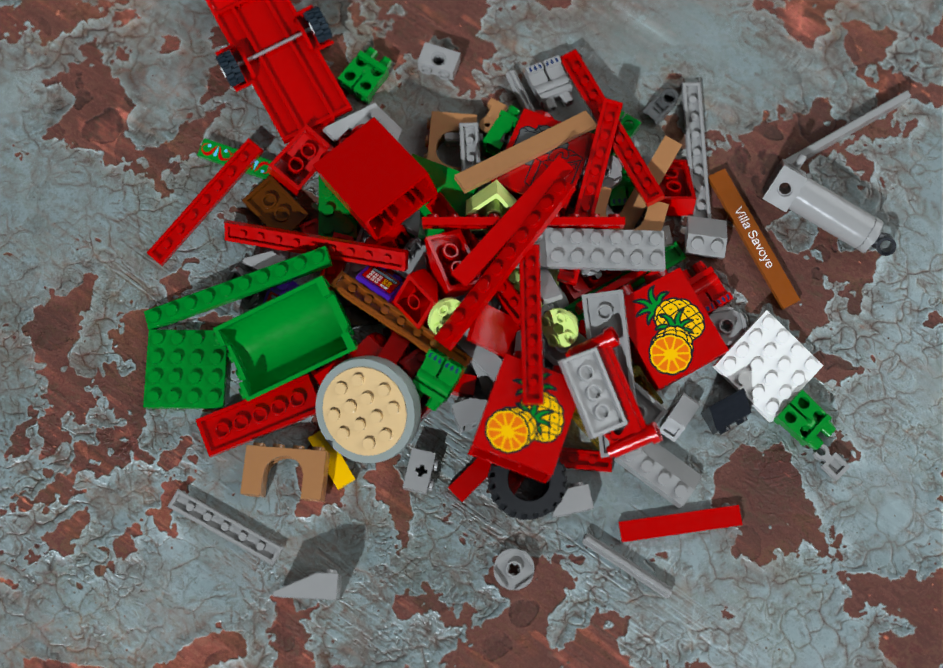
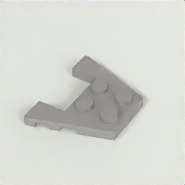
M373 103L326 126L322 131L336 142L347 130L352 131L356 126L367 123L373 117L397 141L402 129L376 103Z

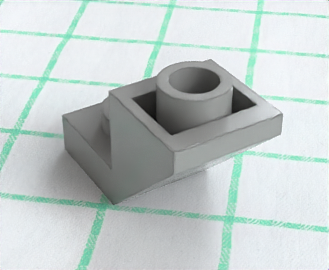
M683 393L673 406L668 417L659 427L661 434L675 442L689 424L700 403Z

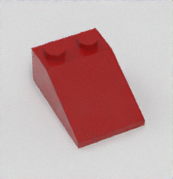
M306 124L268 165L267 172L297 197L317 173L313 164L319 160L324 151L334 147Z
M674 160L659 185L665 194V198L659 202L669 204L666 216H692L696 195L687 160Z
M461 229L425 237L431 274L438 282V295L440 299L468 294L481 278V273L467 288L451 275V272L471 252Z

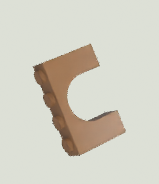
M432 111L431 118L427 119V129H430L429 136L426 135L425 147H428V153H424V158L461 172V167H452L444 164L438 158L437 150L445 141V133H459V123L477 122V115Z
M601 187L595 214H600V217H607L606 208L612 188ZM657 202L647 207L644 221L640 226L632 230L662 231L669 204Z
M254 442L253 445H246L240 494L265 498L268 474L271 468L281 460L293 459L300 464L303 471L300 499L304 501L325 502L330 453L325 451V448L313 447L312 450H307L305 446L293 445V448H285L283 444H273V447H266L265 443Z

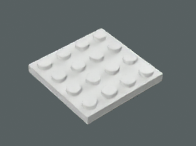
M766 310L712 367L737 391L744 388L748 402L768 422H772L823 365Z

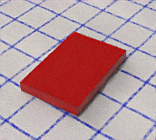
M487 304L470 326L466 340L503 358L506 353L513 356L516 332L521 330V325L518 326L510 315Z

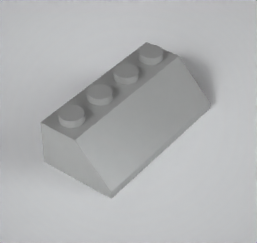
M649 443L642 446V454L624 455L613 459L678 509L685 504L702 478V475L658 443Z

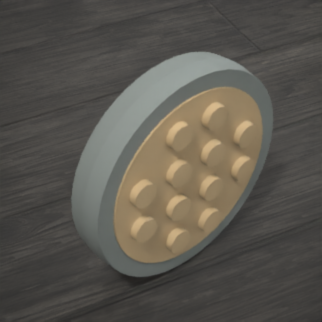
M359 356L343 361L325 376L317 392L316 417L323 436L339 454L360 463H378L395 457L413 440L420 424L421 404L415 385L399 366L381 357Z

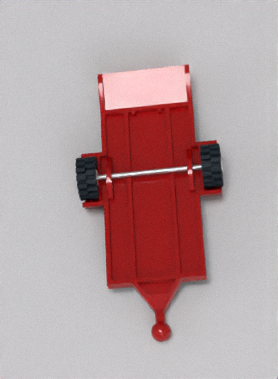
M205 0L229 43V46L215 52V57L223 75L235 92L238 93L250 87V85L253 86L284 144L289 143L307 124L333 147V140L322 130L334 123L336 118L352 111V106L320 51L332 46L334 42L333 40L330 41L332 33L319 7L310 5L297 12L291 0Z

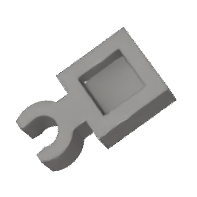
M823 444L820 447L823 455L821 456L817 452H814L812 455L816 460L823 462L820 468L831 479L837 481L850 466L836 452L830 455L828 447Z

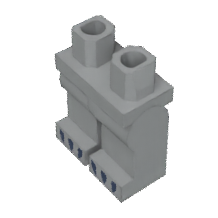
M559 55L544 60L543 65L539 62L525 68V78L540 108L544 107L546 112L551 113L557 110L555 103L561 100L564 107L573 104V87L564 72Z

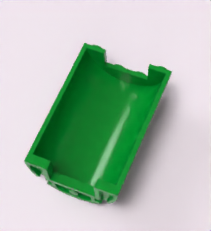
M319 276L213 328L215 332L213 336L216 343L221 345V347L228 348V358L232 363H235L237 368L235 371L239 380H243V382L239 383V392L241 397L246 399L247 402L358 348L357 341L352 339V336L355 334L347 314L336 293L329 290L330 284L324 276Z

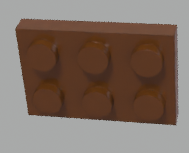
M271 175L242 199V202L267 227L294 231L310 217Z

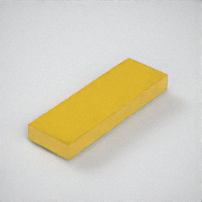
M321 430L308 437L313 447H323L325 451L330 453L328 474L338 490L356 480L342 455L327 442Z

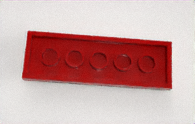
M306 374L248 402L245 399L196 419L209 457L216 456L316 415L317 394L309 375Z

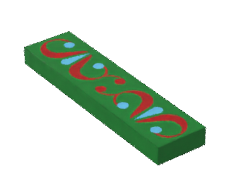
M204 138L197 156L224 166L238 149ZM259 157L245 173L265 180L270 176L267 169L272 161Z

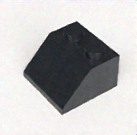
M742 388L709 406L701 415L713 435L717 432L722 435L731 429L730 425L736 423L738 426L747 421L746 416L751 414V409L746 392Z

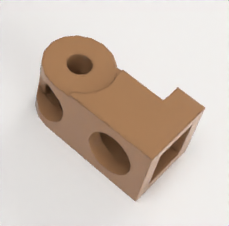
M490 98L487 103V110L489 112L479 122V132L483 134V137L487 135L499 117L500 111H507L508 109L507 105L493 98Z

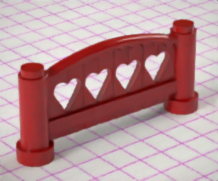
M612 326L604 329L603 333L569 348L565 355L567 358L597 347L618 401H621L620 406L626 420H629L628 425H626L620 435H617L614 430L603 434L610 443L606 447L609 456L617 458L649 443L656 444L661 442L663 438L655 422L646 425L613 350L614 347L620 345V340Z

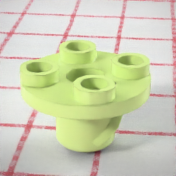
M452 297L438 300L428 317L430 330L437 334L461 302Z
M553 308L541 318L542 331L550 346L565 348L576 341L578 337V320L573 313L562 308Z

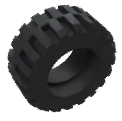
M560 456L558 457L553 475L546 482L543 492L537 498L531 500L520 499L512 493L508 484V476L511 470L491 463L487 477L488 491L491 493V499L497 504V508L504 511L508 516L518 518L519 520L537 519L555 510V507L563 500L562 496L566 493L567 489L565 487L567 476H565L564 472L566 468L564 464H561Z

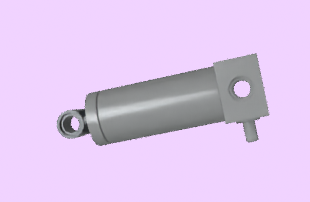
M800 154L794 164L784 159L781 160L761 191L762 199L784 212H787L789 209L862 253L870 247L875 248L883 256H889L895 252L896 242L894 238L888 233L881 232L883 227L882 220L807 177L806 172L800 169L807 158L805 155ZM782 183H788V184H789V185H788L787 187H785V188L780 187V185H781ZM883 241H890V245L887 248L880 247Z

